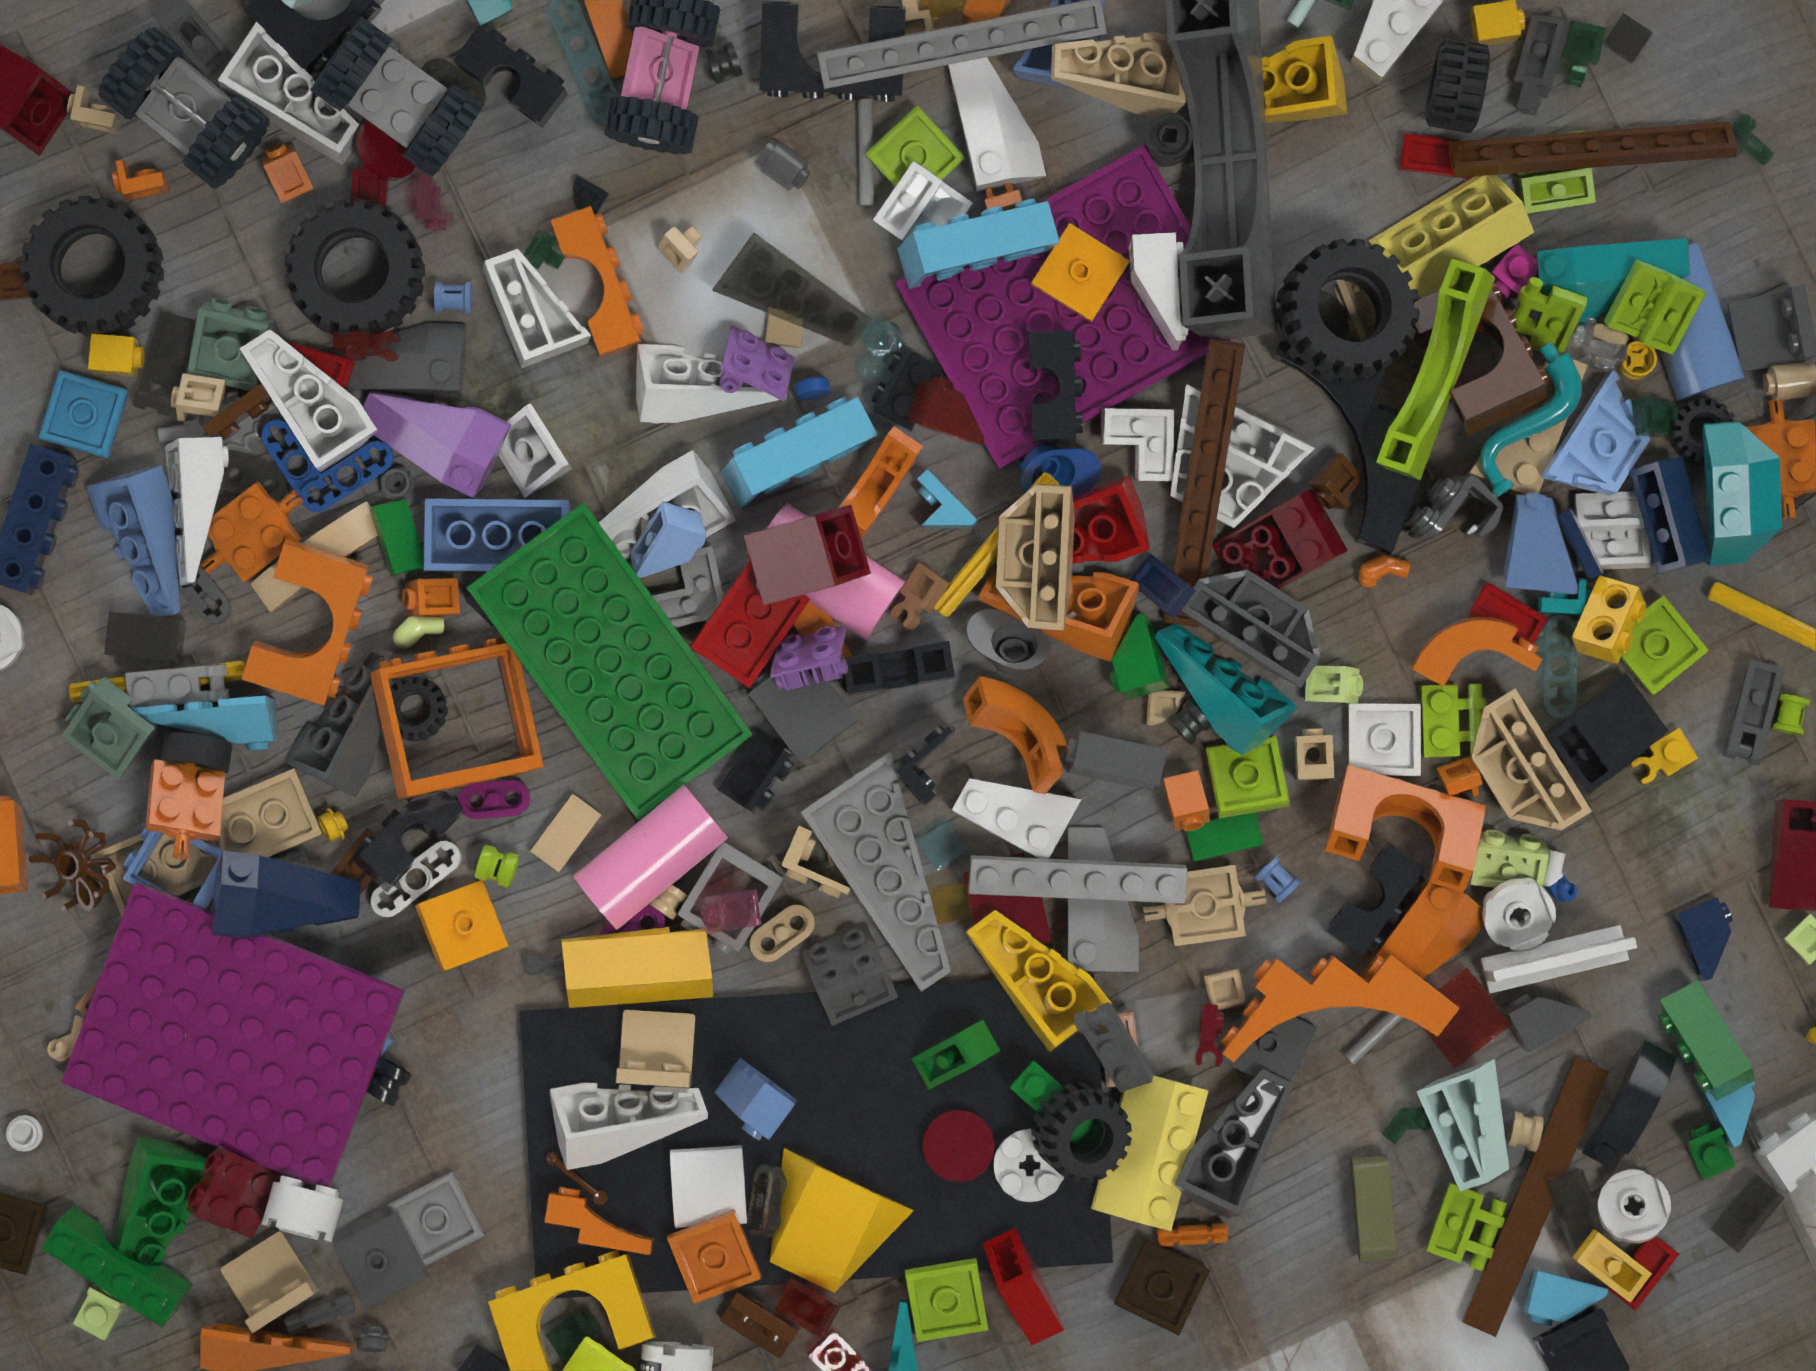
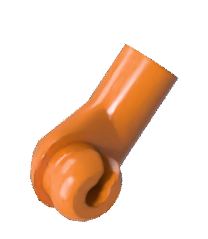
M1379 554L1362 564L1359 569V583L1366 588H1372L1376 586L1377 580L1386 574L1407 578L1411 561Z

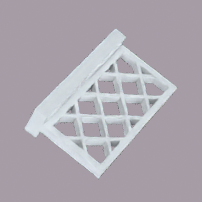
M1621 925L1542 943L1529 950H1513L1479 958L1487 992L1490 994L1628 961L1627 950L1638 947L1635 937H1623Z

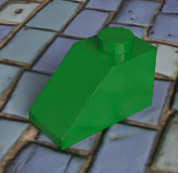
M1144 613L1136 616L1112 658L1114 671L1110 672L1112 685L1116 692L1120 691L1128 700L1169 688L1159 645L1154 637L1156 634L1153 622Z
M982 1019L911 1059L928 1090L978 1065L1000 1052V1049Z

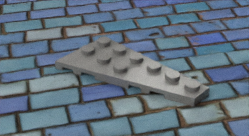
M889 752L800 813L912 980L922 992L950 973L951 969L895 773L893 760Z

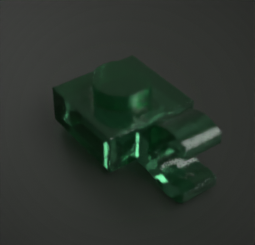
M1570 21L1562 58L1572 60L1566 86L1581 88V85L1584 84L1588 63L1598 64L1606 27Z

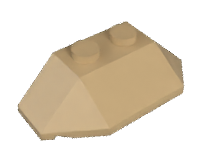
M1035 484L999 516L996 588L1013 610L1022 618V621L1028 628L1065 629L1071 591L1075 520L1072 486Z
M1516 688L1484 707L1471 759L1508 819L1561 831L1592 812Z

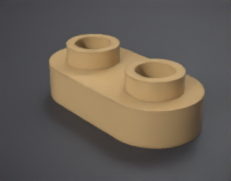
M792 905L784 909L752 934L750 939L752 954L763 962H773L782 957L811 935L815 927V919L812 912L802 905ZM794 916H800L804 920V926L799 930L793 929L790 925V920ZM766 937H771L775 941V947L771 951H765L761 946L762 940Z

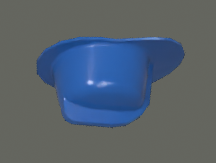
M1042 444L1033 448L1025 458L1019 460V466L1022 470L1020 479L1021 490L1024 494L1041 474L1046 472L1052 475L1060 486H1072V494L1075 497L1091 490L1099 481L1102 472L1101 462L1093 452L1082 448L1061 449L1053 444Z

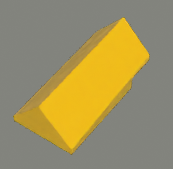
M669 927L561 939L569 1008L713 997L706 928L670 933Z

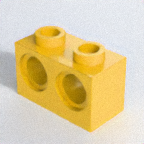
M1598 576L1572 636L1577 652L1618 664L1622 653L1626 654L1630 649L1633 638L1631 632L1635 623L1641 622L1645 614L1646 602H1644L1638 586ZM1617 602H1626L1621 608H1611ZM1612 633L1608 639L1598 640L1601 634Z

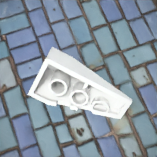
M267 330L239 348L310 460L321 473L353 454L378 431L358 399L272 330Z
M222 437L178 438L165 446L169 489L171 493H176L173 505L174 524L176 528L181 530V535L176 537L180 585H189L195 582L222 482L224 467H228L227 446H222Z

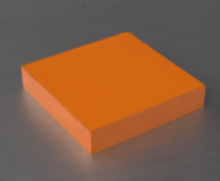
M736 1210L674 1232L667 1237L694 1304L760 1280L762 1277Z

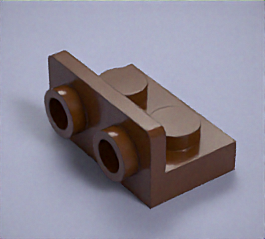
M740 1290L737 1291L721 1317L722 1323L777 1358L783 1356L800 1329Z

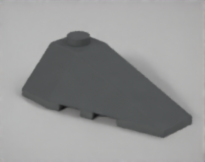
M430 322L326 351V353L351 359L355 362L346 390L463 396L466 324Z
M371 645L345 677L346 686L337 698H328L324 705L326 711L314 725L309 722L302 731L286 764L337 790L357 797L373 766L382 726L370 673L381 668L380 662L395 659L397 655L383 648Z
M1260 1069L1188 1152L1175 1187L1194 1203L1227 1219L1241 1216L1294 1084L1264 1069Z

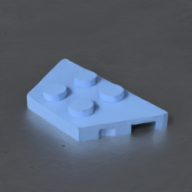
M1614 370L1606 373L1543 471L1541 476L1544 479L1609 496L1617 493L1630 473L1629 470L1633 468L1650 441V437L1643 424L1637 419L1636 410L1631 400L1625 401L1615 381L1620 378Z

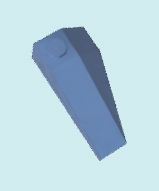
M162 465L136 470L86 486L97 521L103 531L109 529L118 544L114 550L119 559L125 558L133 570L132 582L152 617L172 615L180 612L173 498Z

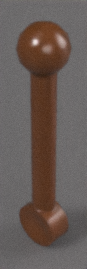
M552 1151L546 1155V1162L549 1165H556L593 1196V1200L597 1205L606 1203L607 1193L603 1190L597 1191L572 1169L567 1170L565 1163L560 1160L557 1152Z

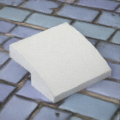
M913 161L873 221L904 242L915 232L914 227L929 222H935L936 227L948 224V219L967 214L973 202Z
M1635 491L1617 492L1610 496L1601 493L1575 494V515L1603 570L1650 568L1652 563L1650 544ZM1577 557L1578 571H1584Z
M742 1145L670 1150L675 1228L690 1227L736 1210L741 1224L747 1223Z

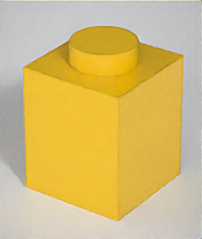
M1516 0L1476 5L1469 12L1474 43L1490 46L1515 42L1521 36V30H1525L1523 9H1517Z
M91 334L88 370L94 374L137 377L138 368H143L145 357L144 347H140V341L135 337Z

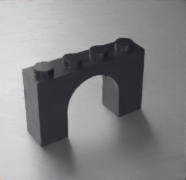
M253 0L244 11L302 69L311 75L314 71L319 73L325 68L331 59L330 55L341 45L361 17L369 22L377 17L382 10L380 5L385 0H351L349 5L340 14L324 20L306 18L294 9H291L282 0Z
M763 1L759 90H767V96L788 97V91L803 92V98L822 99L824 98V93H838V99L859 100L860 94L874 95V101L893 102L895 101V96H902L903 74L824 89L821 73L807 64L799 49V2ZM870 5L868 42L905 35L906 7Z

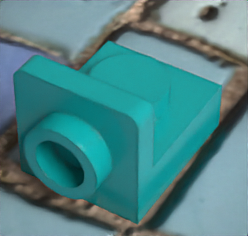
M1578 578V594H1573V599H1569L1568 593L1547 591V598L1537 599V612L1580 616L1584 611L1592 589L1591 587H1586V579Z

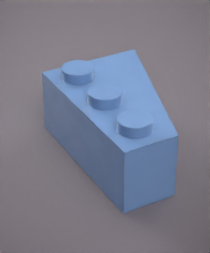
M739 1058L714 1092L745 1122L742 1129L757 1140H760L762 1136L769 1140L798 1101L741 1058Z

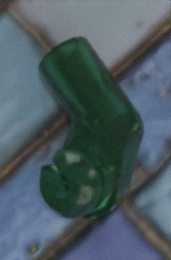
M1742 114L1737 121L1732 123L1734 136L1753 159L1760 165H1765L1773 157L1774 152L1751 132L1756 128V121L1751 116Z
M1404 1107L1396 1113L1382 1132V1135L1396 1145L1406 1130L1422 1129L1423 1131H1428L1432 1129L1424 1107Z

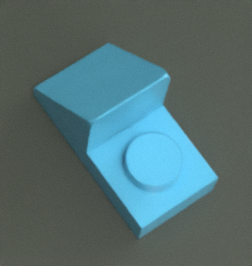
M928 469L917 479V483L921 486L917 490L920 496L929 505L933 506L937 502L940 506L922 524V528H973L977 524L978 520Z

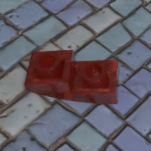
M833 1328L807 1352L808 1357L822 1371H874Z

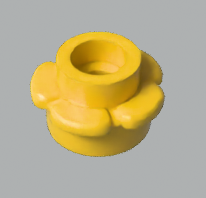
M327 808L326 813L318 816L320 827L329 842L337 839L342 841L345 839L344 832L348 830L346 820L340 811L333 813L330 808Z

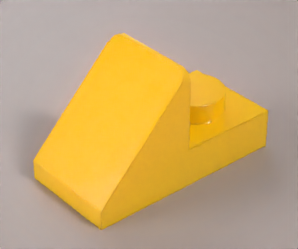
M1594 1229L1572 1257V1259L1587 1269L1590 1274L1628 1302L1633 1300L1652 1274Z

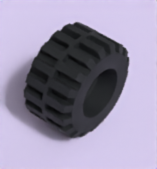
M1446 37L1441 41L1432 68L1426 103L1425 118L1429 127L1470 134L1475 129L1481 114L1490 66L1488 45Z
M1077 1082L1076 1087L1069 1083L1063 1085V1091L1061 1092L1057 1089L1050 1093L1052 1098L1048 1102L1043 1099L1040 1103L1042 1107L1041 1112H1035L1033 1117L1037 1125L1031 1127V1135L1036 1138L1032 1142L1034 1148L1039 1152V1156L1061 1176L1067 1177L1073 1182L1079 1183L1081 1179L1085 1183L1093 1182L1095 1176L1100 1180L1107 1177L1106 1171L1111 1169L1114 1172L1119 1167L1116 1164L1120 1158L1124 1160L1127 1152L1124 1150L1125 1146L1131 1145L1132 1138L1127 1133L1132 1131L1131 1123L1126 1120L1128 1118L1126 1111L1105 1092L1092 1084L1089 1087L1086 1083ZM1093 1119V1126L1089 1135L1079 1144L1070 1146L1074 1130L1084 1121Z

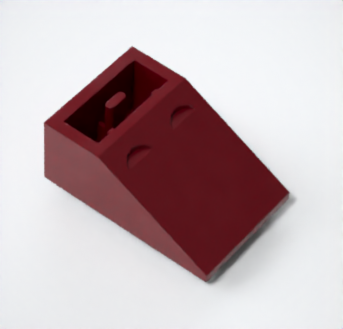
M1314 489L1297 495L1212 545L1227 573L1249 570L1279 590L1346 553L1348 550L1323 505L1315 498L1316 492Z
M1775 800L1768 908L1816 911V801Z

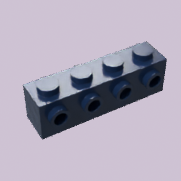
M30 444L0 532V586L31 596L34 589H40L45 577V569H42L45 556L52 554L57 540V536L53 535L57 521H63L68 508V502L64 501L68 488H73L78 479L79 468L76 467V459Z

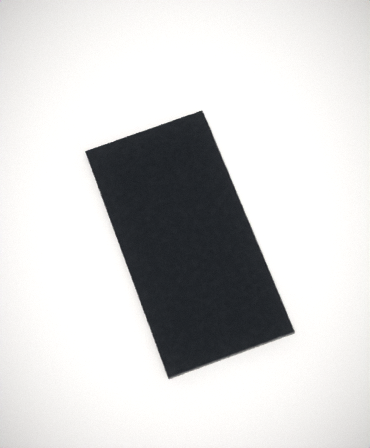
M1089 974L1095 981L1094 974ZM998 980L932 984L922 992L917 985L894 987L898 998L834 1026L831 1025L817 992L520 1011L535 1278L550 1274L551 1279L564 1276L563 1269L584 1262L587 1268L599 1264L598 1256L617 1250L578 1243L580 1228L545 1223L549 1193H558L559 1187L579 1189L580 1196L588 1198L587 1206L606 1221L626 1231L654 1238L650 1255L618 1250L620 1256L625 1254L630 1256L641 1293L688 1290L667 1240L669 1234L688 1228H675L670 1150L742 1145L747 1208V1223L741 1225L762 1274L760 1280L741 1287L810 1282L769 1262L784 1148L914 1210L848 1280L905 1276V1270L973 1258L977 1259L979 1272L992 1271L983 1243L1013 1228L1017 1229L1036 1268L1113 1263L1110 1214L1091 1209L1099 1180L1096 1176L1093 1182L1085 1183L1081 1179L1077 1183L1066 1177L1052 1195L1040 1201L1024 1202L1004 1192L996 1180L993 1167L996 1150L1004 1139L1016 1131L1031 1129V1127L1037 1125L1033 1120L1036 1111L1009 1087L1028 1064L1034 1060L1062 1086L1071 1083L1076 1087L1077 1082H1083L1089 1087L1092 1084L1102 1090L1100 1059L1085 1035L1079 1031L1049 1052L1028 1025ZM624 1010L694 1014L695 1031L692 1077L689 1088H699L708 1112V1119L602 1164L572 1169L597 1191L603 1190L607 1193L606 1203L597 1205L590 1193L556 1165L551 1166L546 1162V1155L554 1151L559 1154L560 1160L564 1163L558 1145L550 1089L580 1083H597V1088L618 1089L619 1084L631 1085V1090L651 1091L656 1085L616 1083L617 1068L620 1066ZM983 1019L1000 1052L928 1090L911 1058ZM739 1058L798 1100L769 1140L764 1136L757 1140L743 1130L742 1126L745 1122L714 1093ZM953 1110L971 1111L981 1117L991 1129L995 1143L993 1159L987 1169L976 1178L963 1182L945 1180L935 1174L927 1164L923 1152L924 1134L930 1123L942 1113ZM1026 1155V1160L1019 1163V1168L1024 1169L1027 1176H1032L1035 1169H1040V1162H1035L1033 1155ZM573 1290L564 1292L554 1299L590 1297L592 1295L584 1291Z

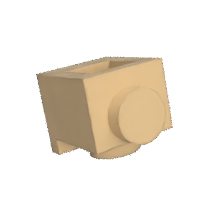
M1302 729V736L1294 737L1295 781L1333 779L1332 735H1324L1323 729ZM1309 748L1318 750L1319 758L1317 761L1312 762L1307 759L1306 752Z

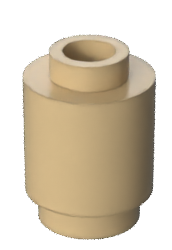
M1806 362L1770 366L1768 373L1763 375L1765 394L1770 395L1774 401L1809 397L1810 393L1816 392V366L1814 364L1807 365Z

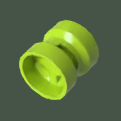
M485 844L474 878L482 881L491 879L497 881L499 886L509 889L517 871L520 855L512 852L500 853L496 847Z

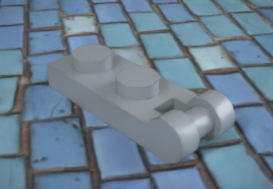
M226 664L126 672L127 695L133 698L129 708L177 705L189 702H216L219 699H229V689H225L224 675H227ZM200 677L210 678L211 690L201 691Z

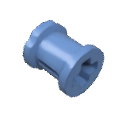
M436 281L434 289L435 313L441 314L443 310H464L466 314H472V282H466L465 285H443L441 281Z
M1276 855L1253 878L1256 881H1262L1276 895L1275 900L1280 903L1302 881L1299 878H1293L1279 864L1280 858Z

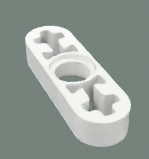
M440 841L414 860L412 867L399 880L402 889L410 894L411 897L405 900L404 895L401 894L393 901L396 906L393 910L388 907L380 908L379 904L383 901L380 895L383 892L391 895L399 888L393 886L386 892L379 886L371 896V906L375 913L382 917L398 915L459 868L462 862V853L459 847L452 842ZM440 848L445 851L452 849L454 855L451 856L453 864L449 867L444 863L440 864L434 869L440 875L434 879L432 871L422 861L428 858L429 863L432 864L440 857L437 852ZM413 869H421L427 877L425 886L419 890L410 888L406 881L407 874Z

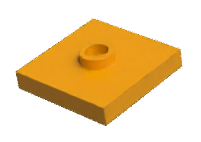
M1069 223L1061 235L1059 243L1053 248L1031 285L1092 323L1127 268L1130 260Z
M482 880L415 905L441 973L509 947Z

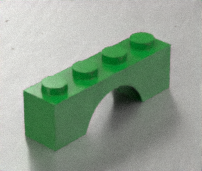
M74 1206L57 1220L41 1247L43 1251L160 1327H163L175 1315L193 1286L192 1283L164 1265H144L119 1253L105 1238L103 1225Z

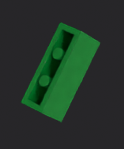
M1698 980L1660 1000L1662 1013L1658 1015L1659 1021L1667 1034L1672 1032L1675 1034L1680 1042L1676 1044L1677 1050L1686 1064L1689 1062L1693 1063L1698 1071L1694 1074L1695 1079L1704 1093L1710 1091L1715 1101H1718L1754 1081L1753 1067Z

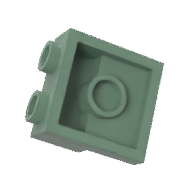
M212 298L210 303L205 302L198 310L187 374L225 380L226 386L251 391L260 384V380L239 348L267 330L273 331L275 318L266 317L267 311L258 307L249 306L246 307L245 311L232 308V302L226 299Z
M104 677L98 684L91 681L79 697L84 702L82 705L76 704L65 718L69 725L61 737L119 780L126 773L155 727L128 707L133 698Z

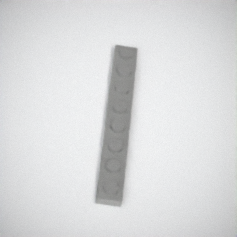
M1082 0L817 52L824 89L1103 35L1107 34L1101 0Z

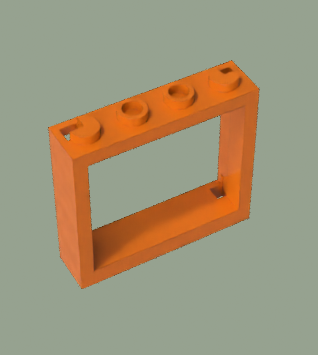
M503 638L483 641V648L470 650L469 644L448 648L449 655L436 657L435 651L414 655V662L402 664L401 658H395L380 662L381 668L370 673L398 800L544 768L521 662L510 646L504 643ZM498 658L521 758L411 781L389 680Z

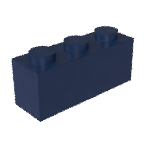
M1683 458L1658 461L1629 470L1657 573L1662 574L1711 561Z

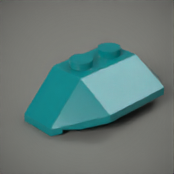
M1739 421L1703 424L1707 549L1711 561H1708V565L1746 563L1782 529L1780 457Z

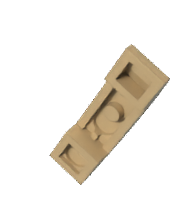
M367 501L318 531L302 544L347 558L355 551H360L378 538L370 511L372 507ZM278 561L250 583L270 613H273L301 593L300 590L304 588L273 578Z

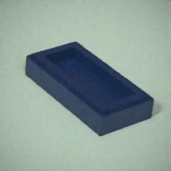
M1568 509L1559 514L1558 519L1587 577L1593 579L1604 573L1573 509Z
M1151 553L1130 579L1139 583V591L1173 619L1176 618L1196 592L1193 587Z

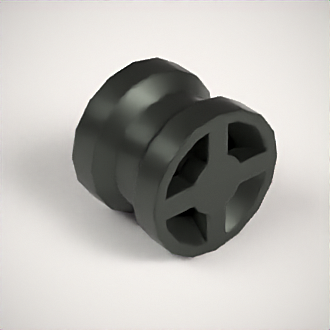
M732 41L725 43L721 49L714 50L710 48L705 50L716 84L722 83L725 77L731 75L739 77L743 75Z
M1189 700L1183 704L1182 710L1178 714H1171L1167 718L1170 725L1189 745L1196 741L1197 734L1201 731H1207L1212 727L1207 718Z

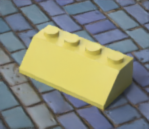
M1497 175L1472 177L1369 240V244L1372 246L1376 243L1384 247L1383 255L1389 258L1394 254L1401 261L1397 266L1402 273L1407 270L1413 278L1408 283L1410 290L1417 289L1420 299L1440 290L1452 258L1480 266L1533 234L1534 230L1523 202Z
M1153 1075L1151 1083L1122 1092L1119 1105L1126 1111L1128 1115L1126 1120L1131 1123L1132 1131L1127 1133L1132 1138L1131 1145L1125 1146L1124 1150L1127 1152L1124 1160L1120 1158L1116 1164L1119 1167L1114 1172L1109 1169L1106 1171L1107 1177L1098 1180L1091 1209L1169 1231L1172 1230L1182 1193L1175 1187V1183L1188 1152L1195 1144L1209 1090Z

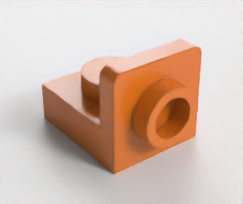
M279 143L265 151L266 155L261 157V161L281 204L314 189L293 143L288 145Z
M123 159L115 161L117 171L112 172L113 183L116 192H122V195L128 201L170 192L168 179L162 172H156V169H145L136 172L135 177L131 178L127 163Z
M458 578L416 579L407 582L402 592V605L407 610V617L460 614Z

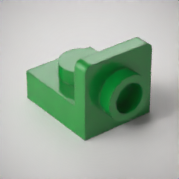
M1710 1122L1690 1130L1692 1136L1683 1140L1701 1180L1708 1179L1736 1166L1723 1137L1725 1133L1720 1126L1712 1127Z

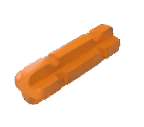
M1212 1223L1208 1227L1207 1224L1179 1225L1175 1229L1172 1226L1171 1231L1158 1228V1244L1165 1247L1174 1246V1243H1178L1179 1246L1208 1244V1241H1213V1244L1226 1243L1228 1241V1227L1225 1223Z

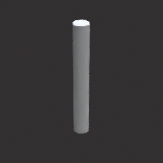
M859 99L860 206L872 207L874 206L873 163L865 155L873 146L872 99Z
M1388 1012L1344 1056L1355 1065L1403 1017Z

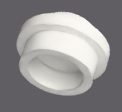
M18 1116L7 1127V1141L11 1147L18 1151L26 1152L33 1150L42 1141L43 1128L40 1122L32 1116Z

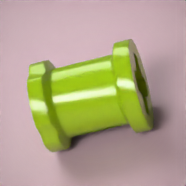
M1779 694L1778 700L1781 702L1777 723H1773L1772 730L1803 736L1804 729L1801 727L1805 708L1810 706L1811 700L1789 694Z

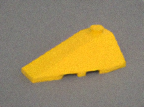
M1331 35L1294 41L1285 46L1286 49L1268 58L1266 56L1262 58L1265 123L1312 120L1347 114L1345 80Z
M996 910L966 931L1019 1012L1049 1052L1078 1032L1074 1022L1075 1013L1084 1010L1092 1012L1097 1010L1098 1005L1107 1002L1111 1003L1088 973L1066 961L1059 953L1053 949L1050 950L1031 937L1030 933Z

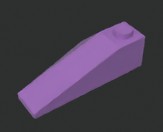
M376 391L369 392L363 406L378 430L374 436L440 482L471 498H474L486 485L511 427L510 423L480 408L467 407L464 409L447 406V403L435 401L434 403L416 401L412 397Z

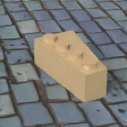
M1546 360L1545 363L1543 364V366H1542L1543 368H1545V367H1547V366L1549 365V363L1547 362V360ZM1573 360L1582 381L1587 365ZM1549 377V385L1546 386L1547 400L1506 418L1499 429L1537 410L1553 398L1555 387ZM1567 418L1541 433L1506 446L1498 453L1496 464L1504 478L1510 479L1515 485L1505 493L1516 497V494L1526 495L1528 493L1540 492L1544 481L1541 475L1554 455ZM1479 456L1465 476L1473 475L1484 485L1493 487L1482 470Z

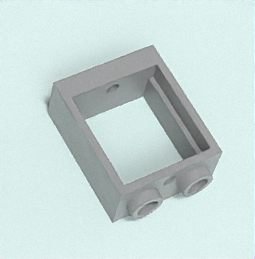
M723 842L719 845L677 915L684 919L681 926L687 930L706 928V932L714 937L712 945L729 955L733 949L741 952L783 883L784 878ZM723 858L768 885L737 939L732 938L691 913V910Z

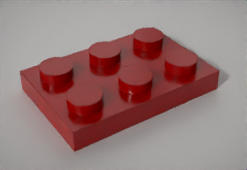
M749 559L689 647L741 684L750 688L810 599L805 595H800L764 605L756 587V576L752 562Z

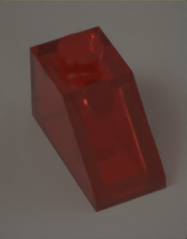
M933 377L932 382L920 381L907 422L971 444L983 445L985 438L964 394L952 390L954 383L937 377Z
M790 1278L775 1311L824 1340L840 1309L841 1303L817 1288Z

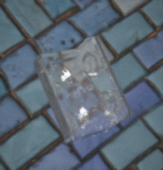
M1588 317L1574 330L1569 341V351L1574 352L1573 360L1589 364V370L1608 373L1610 368L1615 369L1626 360L1628 346L1593 340L1596 319Z

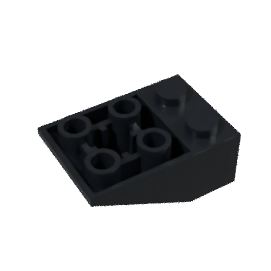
M1624 673L1547 730L1544 735L1580 793L1590 794L1619 773L1669 730L1627 673Z

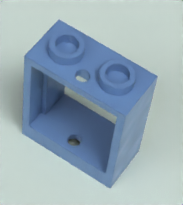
M144 828L141 838L145 841L138 852L133 850L126 859L122 869L127 872L123 879L132 885L137 882L143 883L177 897L140 875L164 834L145 830ZM191 840L189 843L218 859L192 903L210 910L214 903L216 867L224 850L206 840Z

